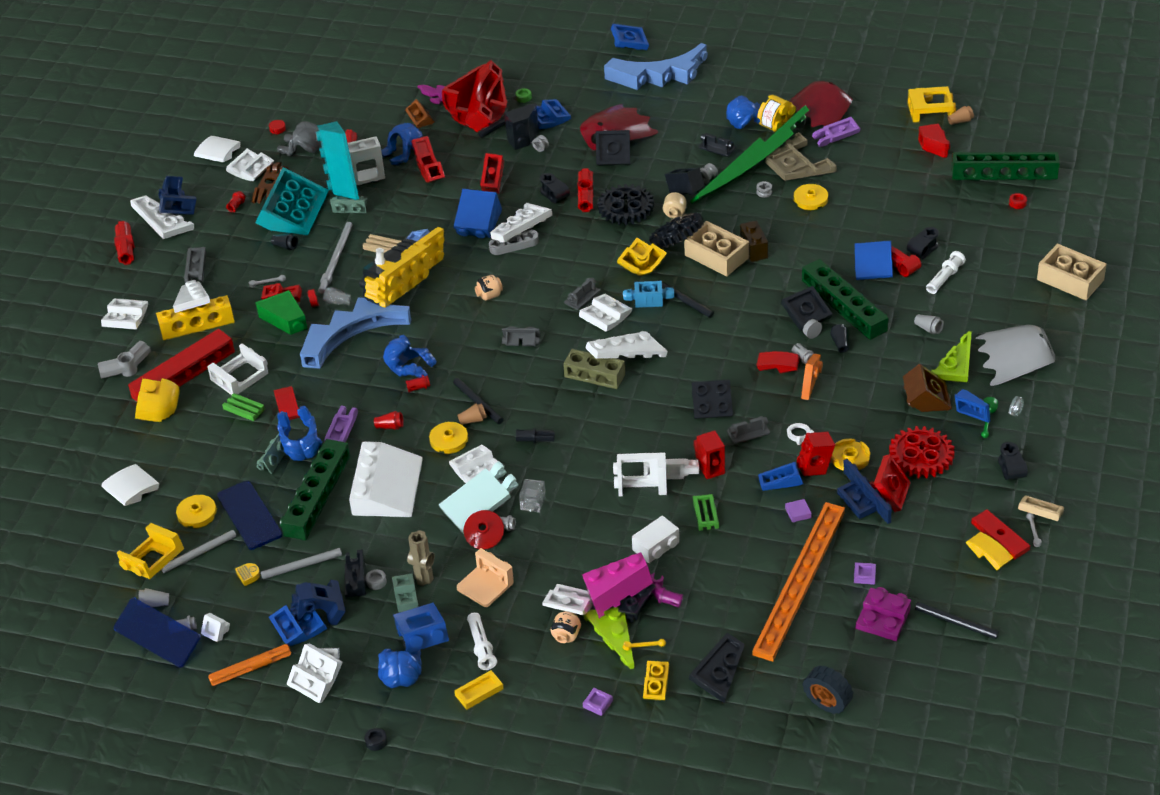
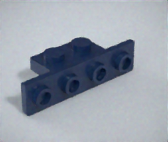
M848 459L843 460L844 474L851 482L837 488V494L859 519L877 511L887 524L891 523V513L893 512L891 505L881 498L879 491L870 485L867 477H863L855 464H852Z

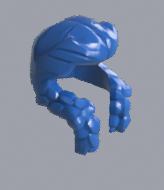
M738 96L727 105L726 117L731 125L737 129L744 128L750 123L752 118H754V122L759 124L760 119L757 116L760 104L749 101L745 96Z
M399 124L389 132L388 145L381 150L383 158L396 151L397 136H400L403 140V154L389 159L391 165L407 162L411 148L413 149L411 141L423 137L422 132L413 124Z
M405 335L390 341L383 356L387 366L399 377L415 375L419 378L422 375H428L421 366H417L415 363L402 367L408 360L421 356L430 367L434 366L437 362L432 354L428 353L429 350L427 348L410 347V342Z
M301 406L297 411L300 419L309 428V431L305 437L298 440H290L288 438L291 430L288 413L281 411L277 415V429L284 452L294 461L315 457L318 454L319 447L322 445L321 439L317 437L315 418L313 415L311 416L306 406Z
M389 648L384 649L378 654L379 679L390 688H397L399 686L409 687L415 684L422 671L421 650L409 653L407 649L393 652Z

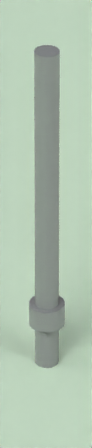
M351 222L346 223L328 268L321 277V284L318 292L324 294L327 286L331 284L332 274L353 226Z

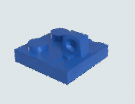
M612 24L611 31L615 38V47H628L636 50L648 49L649 43L642 27Z

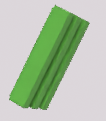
M235 393L231 395L232 398L227 399V403L224 402L222 404L224 410L255 421L265 410L263 404Z
M713 494L693 496L699 531L703 530V527H707V530H709L711 526H715V529H718L719 521ZM705 500H709L713 521L709 519ZM698 501H701L705 518L704 522H702Z

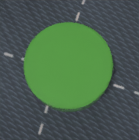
M522 88L515 93L516 100L520 103H526L532 99V93L529 89Z

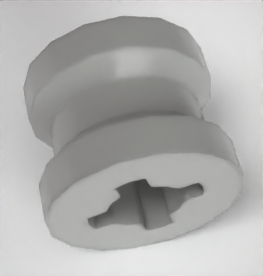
M711 163L706 164L704 168H700L705 185L719 175L717 168Z

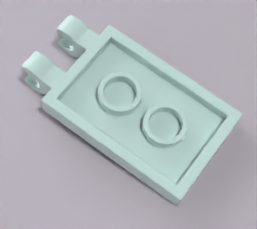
M498 461L493 465L490 472L485 468L441 502L439 506L464 534V525L470 515L480 510L493 512L511 498L509 492L515 489L518 483L512 474H509L502 484L498 482L497 479L507 473L504 465Z

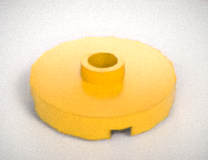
M802 185L794 191V202L801 209L817 210L818 207H824L828 203V192L820 185Z
M445 422L431 430L429 440L431 447L435 451H444V454H451L462 450L466 446L468 433L466 428L459 423Z
M842 439L835 443L831 462L835 467L844 471L843 460L848 459L857 466L858 470H861L869 464V447L862 441L860 443L856 442V439Z
M205 495L187 497L180 502L176 510L179 523L184 527L193 526V528L208 525L213 521L214 515L217 513L214 500Z

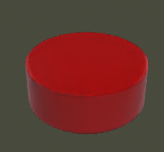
M283 120L270 122V132L273 134L283 133L286 130L285 122Z
M1014 193L1009 198V205L1015 209H1022L1027 205V197L1021 193Z
M315 289L308 290L307 293L311 306L313 308L319 306Z

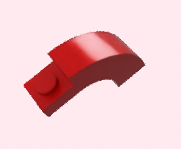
M429 137L413 139L411 143L416 155V162L424 180L429 183L444 179L445 175L441 162H437Z

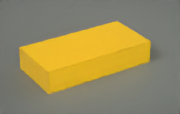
M490 670L454 690L455 696L467 710L503 690V683Z

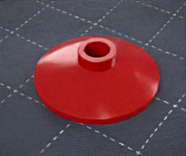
M480 510L468 517L464 525L465 539L476 549L482 548L486 550L493 548L501 541L504 534V524L501 518L489 510ZM486 525L485 530H480L479 527Z

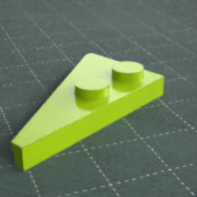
M968 331L960 338V343L957 346H953L946 354V357L942 358L939 362V366L931 372L943 380L968 382L972 332Z
M620 606L616 608L610 607L604 611L605 615L601 618L598 617L595 609L589 610L584 614V619L594 626V631L602 636L603 641L612 651L615 650L619 654L620 660L626 666L634 669L632 649L628 651L623 649V643L625 641L630 642L625 613L618 612Z

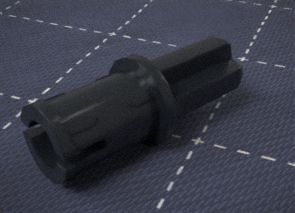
M536 428L533 430H516V442L533 441V443H536L537 441L553 442L555 440L554 430H537Z

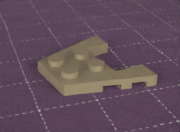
M799 132L794 135L792 140H787L782 148L778 147L765 159V163L784 181L837 171V166L830 159L827 158L812 164L797 150L807 146V139Z

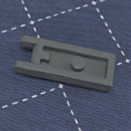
M205 247L188 248L184 275L185 283L190 278H198L199 282H203L207 253Z

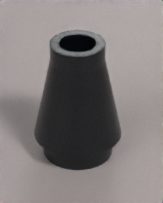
M293 233L273 235L271 243L287 250H292L298 246V237Z
M843 324L834 325L831 328L830 335L837 346L838 352H847L849 350V330Z

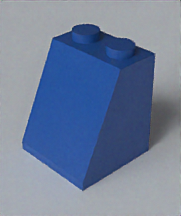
M462 189L454 222L457 234L461 236L472 235L478 238H491L490 232L494 230L502 211V206L496 192Z

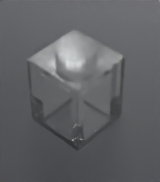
M524 479L519 495L520 509L540 512L545 498L544 481Z

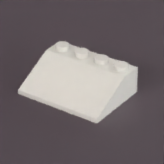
M362 442L349 498L352 515L412 517L423 457L382 442Z

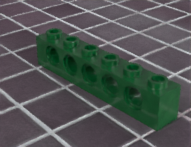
M953 152L951 165L952 180L1058 179L1060 161L1058 152Z
M818 259L802 267V281L808 287L813 286L824 301L869 340L888 331L889 317L879 310L874 303L866 299L862 293L853 288L850 283L846 282L838 273L833 271L828 264Z
M326 439L323 446L319 447L318 455L315 460H312L310 470L304 475L303 482L297 488L293 501L289 503L285 516L281 517L280 527H282L285 537L307 540L350 458L348 443Z

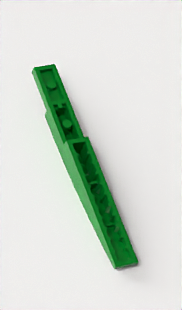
M803 106L765 142L758 138L700 191L690 203L693 204L725 187L751 170L794 134L792 130L797 127L795 123L798 122L800 124L806 118L805 114L809 111L807 106Z

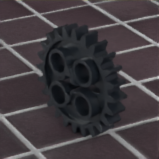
M618 184V188L612 186L611 190L606 189V193H601V197H599V214H601L602 218L606 217V221L611 220L612 224L616 221L618 225L622 222L625 225H628V222L634 225V221L641 223V218L646 220L647 216H651V212L654 211L653 195H650V191L646 192V188L640 189V185L635 188L634 184L630 187L627 184H624V187ZM624 196H627L628 198L627 213L624 212Z
M697 212L678 216L670 222H666L665 225H661V228L655 230L656 232L651 233L649 241L661 249L667 248L670 245L674 246L681 243L683 239L686 240L688 236H693V233L698 232V229L704 225V220L701 214Z

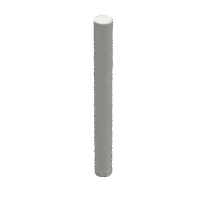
M231 530L170 561L161 569L162 572L166 573L235 538V531Z
M340 548L262 571L261 576L264 580L342 556Z

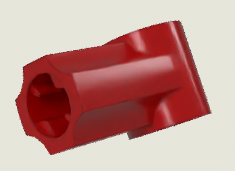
M892 246V265L897 267L898 272L903 277H908L921 268V261L916 255L908 256Z

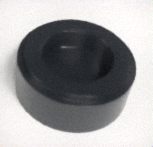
M380 728L370 729L364 736L365 745L370 750H381L387 744L386 733Z

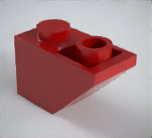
M940 125L919 126L918 141L922 149L944 158L948 157V150L951 147L950 141L946 139L945 131L941 129Z

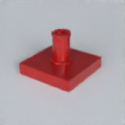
M891 454L883 456L875 481L869 483L881 493L886 502L891 505L892 510L897 512L902 510L911 482Z

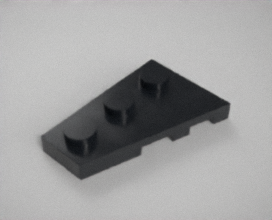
M726 633L690 673L689 680L725 703L745 644L729 633Z

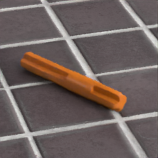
M284 644L208 675L209 681L212 686H216L291 655L290 648L287 644Z

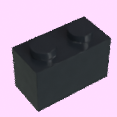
M700 167L680 168L665 174L670 193L676 192L682 195L689 193V195H694L705 187Z

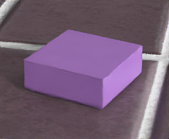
M805 499L785 503V509L791 522L811 518V511Z
M855 562L854 583L875 584L876 564Z
M593 688L584 700L583 708L602 716L612 703L613 696Z

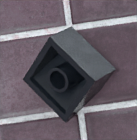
M536 103L505 112L507 140L515 150L531 145L539 132Z

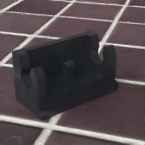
M363 549L357 550V558L355 559L350 558L349 552L345 555V597L366 595V564Z

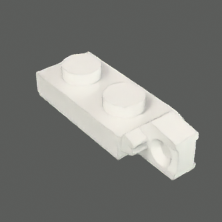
M666 459V479H684V476H688V474H699L698 460ZM644 462V476L650 474V464L648 462Z

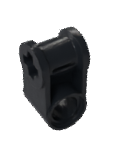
M545 173L540 176V182L542 183L540 193L555 204L570 196L568 186L553 174Z
M934 227L925 228L908 242L907 251L921 259H925L938 248V229Z
M1012 442L1003 443L1000 447L1001 455L998 458V464L1001 467L1005 480L1027 477V465L1022 458L1018 446Z

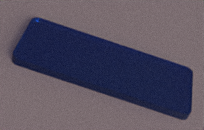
M250 481L241 482L217 493L220 503L248 549L254 550L282 537L281 530Z
M136 598L130 599L114 625L116 632L179 668L185 665L201 638L197 632Z

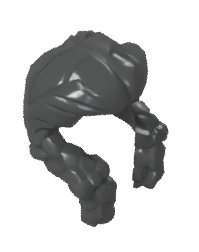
M308 121L300 122L293 135L285 134L284 141L289 142V146L279 145L277 151L291 156L296 152L297 145H300L309 153H315L321 144V141L318 142L316 137L317 125Z

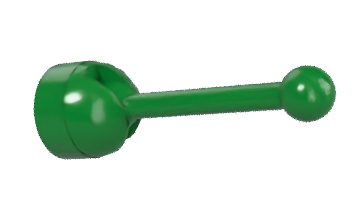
M993 397L984 398L983 401L989 404L990 415L995 413L998 409V400ZM985 422L984 431L981 433L983 438L989 436V422Z

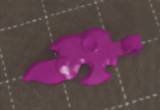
M429 85L417 86L422 94L429 97H438L430 98L432 103L440 104L443 102L442 89L445 87L444 85H437V88Z

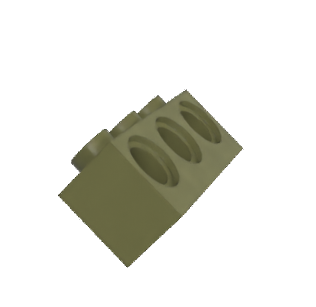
M571 349L563 363L564 377L618 389L625 376L624 360L615 358L596 359L591 353Z

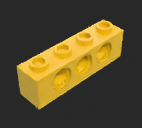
M228 295L210 299L208 304L177 313L174 312V309L156 313L163 340L235 323Z

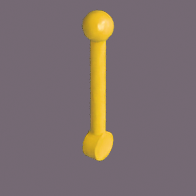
M664 639L641 643L625 641L623 649L628 651L633 647L656 645L664 647L666 641Z

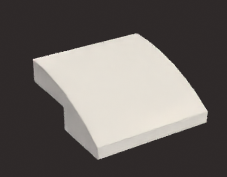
M210 136L199 145L194 156L225 162L232 158L233 151L240 148V141Z
M247 148L227 166L226 171L239 178L254 181L267 170V166L274 163V160L262 152L257 155Z
M603 294L593 298L591 306L581 309L579 317L607 332L621 323L632 312V308L607 294Z
M114 298L107 305L108 313L101 319L102 327L137 329L146 313L148 301Z
M480 445L449 461V464L456 474L467 483L485 468L490 472L493 465L498 461L493 458L491 450Z
M135 464L110 476L102 483V487L126 506L140 502L142 494L158 490L159 483Z
M557 584L554 590H549L543 601V606L584 615L592 608L593 603L588 591Z
M310 643L304 644L299 663L292 666L287 685L314 701L322 703L338 675L342 661Z

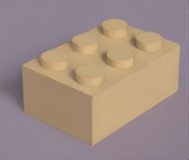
M708 221L702 225V228L698 229V232L693 233V236H688L684 240L685 256L726 277L749 259V241Z
M1056 244L1040 261L1037 280L1087 300L1104 281L1107 264Z

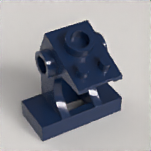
M165 177L162 189H159L158 193L159 199H161L159 205L160 213L194 215L197 199L195 196H185L184 190H181L183 177Z
M330 580L327 586L308 582L297 584L295 593L292 594L291 608H295L292 613L296 615L297 621H300L306 612L310 613L315 609H322L327 614L329 624L337 625L346 612L339 583L336 580Z

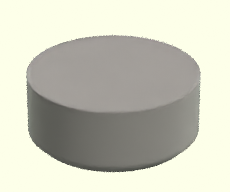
M811 319L804 325L803 333L808 338L813 339L820 334L822 325L816 319Z
M376 569L366 574V585L372 590L381 589L387 583L386 574L382 570Z

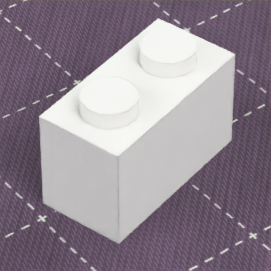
M661 516L632 536V550L635 553L641 552L645 561L650 563L660 558L663 553L674 548L679 543V528L664 516Z

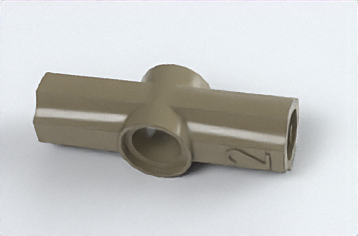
M424 531L411 532L408 537L410 551L407 562L413 565L414 576L418 585L431 584L434 579L432 565L435 554L429 551L428 539Z

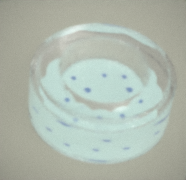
M1014 397L1009 408L1010 415L1016 417L1021 413L1024 405L1023 398Z

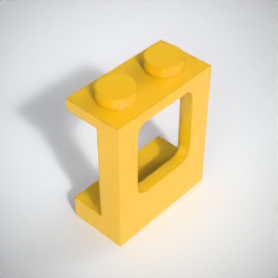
M948 86L908 89V106L913 122L920 121V114L947 112L949 116L956 111V103H953V93H950ZM944 94V103L927 104L925 102L924 95Z
M153 523L146 527L149 537L130 554L120 550L117 552L120 560L119 564L124 570L132 571L136 575L151 579L184 549L177 533ZM150 551L163 554L150 568H148L145 561L141 560Z

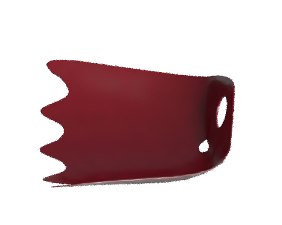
M815 81L798 92L789 102L796 106V113L806 105L809 111L805 115L811 118V127H816L819 125L827 126L840 121L853 99L833 83Z
M623 104L609 107L590 116L580 126V132L592 150H596V144L591 139L596 131L630 130V140L649 137L658 133L656 129L648 126L649 116H641L637 113V108H625Z

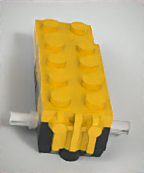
M437 227L418 241L405 238L397 246L392 247L391 250L385 253L384 249L377 248L375 260L363 268V278L359 284L363 288V297L367 301L386 308L426 279L429 275V269L443 260L444 229Z

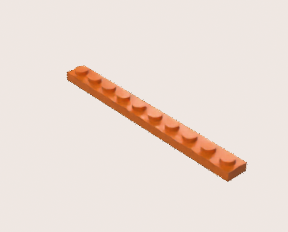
M825 502L753 648V656L774 661L845 514V507Z

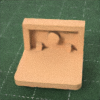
M480 548L475 553L477 567L457 584V591L481 606L489 607L514 584L513 570L508 562H503L491 552Z

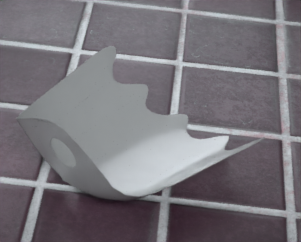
M1021 325L985 332V334L975 338L986 340L985 344L978 351L990 355L989 360L983 364V367L996 370V376L990 383L991 386L1002 384L1055 362V354L1045 331L1035 325Z

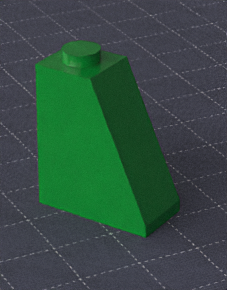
M289 290L255 302L259 318L292 335L307 329L305 315Z

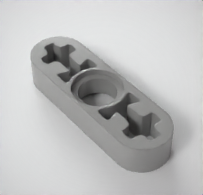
M535 230L523 231L520 235L510 238L507 242H499L492 239L489 242L490 253L500 255L536 246L539 243L538 232Z

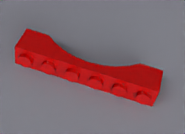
M492 60L477 71L465 120L467 126L476 132H479L491 122L493 112L487 108L490 95L502 75V69Z

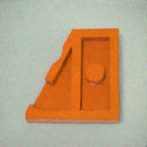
M813 354L806 363L801 399L809 400L818 373L822 371L823 362L820 361L821 355Z

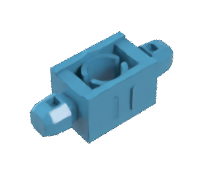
M662 281L634 282L635 290L628 289L623 291V300H635V308L663 306V298H674V289H662Z

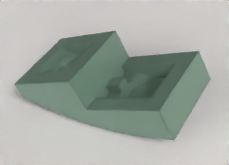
M413 574L392 577L398 613L419 607Z

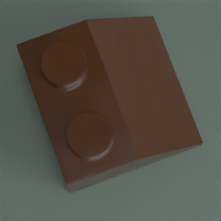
M918 364L903 376L907 402L912 408L915 407L921 412L945 411L952 408L946 382L923 365Z

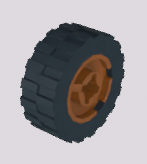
M815 666L802 683L803 690L811 702L832 714L843 712L853 699L854 692L846 678L827 666Z

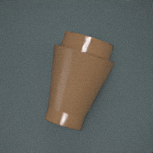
M963 106L947 116L950 125L969 122L974 118V113L970 106Z
M476 403L457 415L461 425L481 422L487 418L482 403L478 405Z

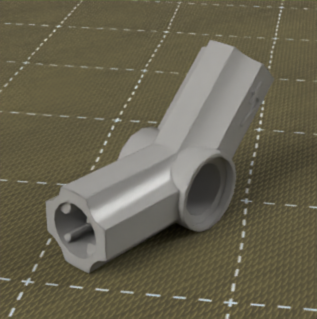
M139 341L128 352L119 354L116 359L99 362L98 368L101 378L118 374L128 377L136 374L137 365L151 352L150 347L145 342Z

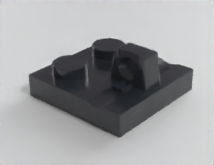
M630 130L596 131L597 166L630 165Z
M813 286L781 301L782 306L786 309L800 332L803 331L804 325L811 319H816L821 323L832 317V312Z

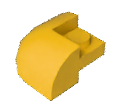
M636 238L630 247H627L618 258L617 264L639 276L649 275L662 262L667 252L653 243L650 246Z
M142 378L135 419L162 422L163 419L169 418L175 413L180 393L179 386L163 378L161 382Z

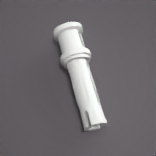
M952 252L950 258L944 261L942 269L926 286L929 293L935 294L948 277L956 274L958 267L965 263V256L961 252Z
M471 613L468 615L467 621L475 642L474 653L479 659L478 666L482 670L492 669L497 664V659L492 653L493 646L487 641L480 614Z

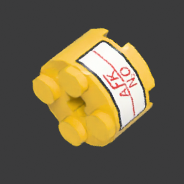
M772 94L768 96L769 99L766 103L763 102L761 104L757 118L760 119L759 125L776 132L793 116L796 106Z

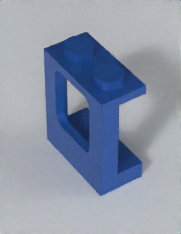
M434 602L393 615L399 637L402 636L404 638L406 649L409 653L449 641L445 621Z

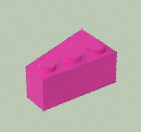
M641 552L582 574L599 618L604 616V611L614 606L616 608L621 604L620 601L628 595L633 597L653 583L647 563Z

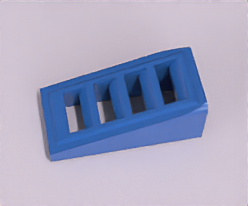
M964 389L955 395L957 412L985 422L991 421L989 404Z
M796 461L758 474L762 491L803 484Z

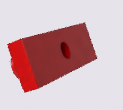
M986 509L972 518L971 524L1001 544L1014 557V560L1030 551V545L989 510Z

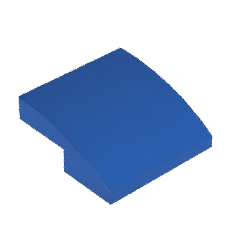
M557 99L542 100L541 106H537L539 129L551 128L571 119V115Z
M891 241L855 243L856 280L893 277Z
M287 605L269 616L282 640L288 646L304 642L327 629L316 610L310 613L306 612L300 621H297L296 615L292 613L295 608L289 609Z

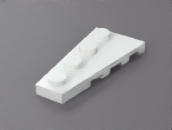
M148 196L130 200L133 209L163 239L194 230V223L190 221L185 222L182 216H175L172 213H160V203Z
M526 203L523 210L518 209L515 216L507 218V223H501L490 232L491 239L507 242L510 238L533 228L539 222H544L552 216V210Z
M191 280L186 282V285L181 286L173 308L174 312L177 313L208 304L210 299L201 283Z
M646 331L587 342L586 349L596 359L619 358V355L627 358H635V355L652 358L653 354H659V357H666L668 352Z

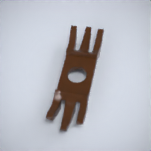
M276 162L274 165L267 166L266 173L258 187H255L252 203H255L256 200L257 203H261L265 193H267V200L282 168H289L281 166L282 162ZM267 180H274L271 184L265 183Z

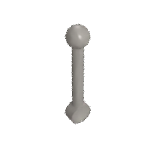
M280 275L277 278L266 280L249 281V286L255 287L258 284L275 281L284 282L286 277L285 275Z
M1027 513L1026 517L1030 521L1034 536L1033 545L1040 547L1042 541L1037 535L1033 520L1035 516L1032 513Z

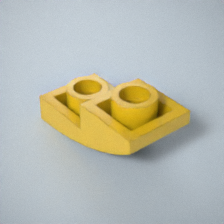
M979 532L966 542L978 558L985 556L996 570H999L1014 558L1001 544L982 532Z
M647 661L643 699L665 700L669 662Z

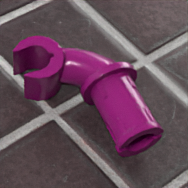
M655 573L651 574L652 584L656 586L652 593L658 600V603L661 604L663 602L680 608L683 595L666 590L663 587V575L661 579L656 580L654 579Z

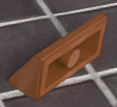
M417 99L405 109L417 128L435 123L428 111Z

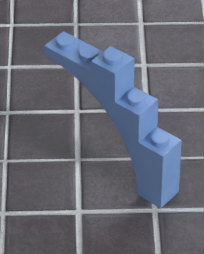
M700 43L697 47L683 55L662 61L633 62L612 58L604 65L605 79L636 90L646 82L663 87L671 79L688 84L696 77L698 66L707 59V45Z
M358 297L353 312L335 311L330 325L311 324L300 352L302 367L321 369L325 359L337 346L350 337L366 330L388 325H410V307L389 305L384 308L367 301L365 298Z

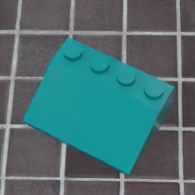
M337 121L318 125L316 137L318 142L321 141L322 147L319 148L321 158L325 159L323 169L329 180H326L328 190H331L334 195L358 200L359 195L344 130Z
M283 167L255 223L270 231L308 235L329 190Z

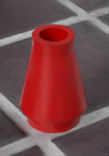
M393 411L379 417H374L376 429L398 430L404 425L401 412Z

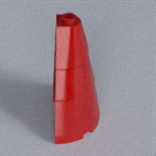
M485 64L469 71L468 74L458 78L442 89V101L445 109H448L455 121L464 126H467L465 120L477 71ZM502 75L488 101L487 108L493 114L491 122L485 127L497 122L507 107Z

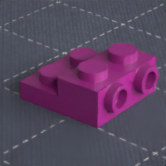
M882 587L870 588L863 602V609L856 622V629L897 641L910 613L911 600L902 593L897 595L888 593Z

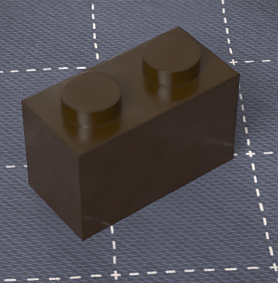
M757 220L740 224V237L749 241L750 261L768 259V241Z

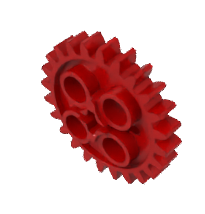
M915 426V430L908 427L907 432L901 430L900 435L895 434V439H891V445H889V454H891L904 473L908 471L910 477L913 474H917V478L924 475L926 479L929 474L936 477V472L943 474V469L949 470V465L953 463L955 452L954 446L951 445L952 440H947V435L941 436V431L935 433L934 428L928 431L926 426L922 430H919L918 426Z

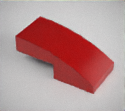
M281 283L267 285L263 287L261 299L263 300L289 290L296 302H300L302 288L300 285L283 288Z
M789 352L759 353L757 368L759 371L777 368L779 373L795 371L798 369L800 357L798 354Z
M293 387L274 390L279 413L281 411L287 412L289 420L300 418Z

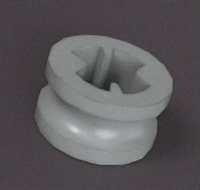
M539 135L532 141V145L538 152H543L548 148L549 142L545 136Z
M766 181L759 182L757 184V195L762 198L771 196L772 184Z

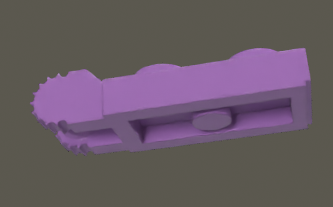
M852 117L824 126L815 131L812 137L814 140L819 138L817 144L823 147L830 142L832 143L859 133L860 127Z
M340 406V409L333 418L324 442L326 439L346 442L357 418L358 409L352 407L349 415H346V407Z

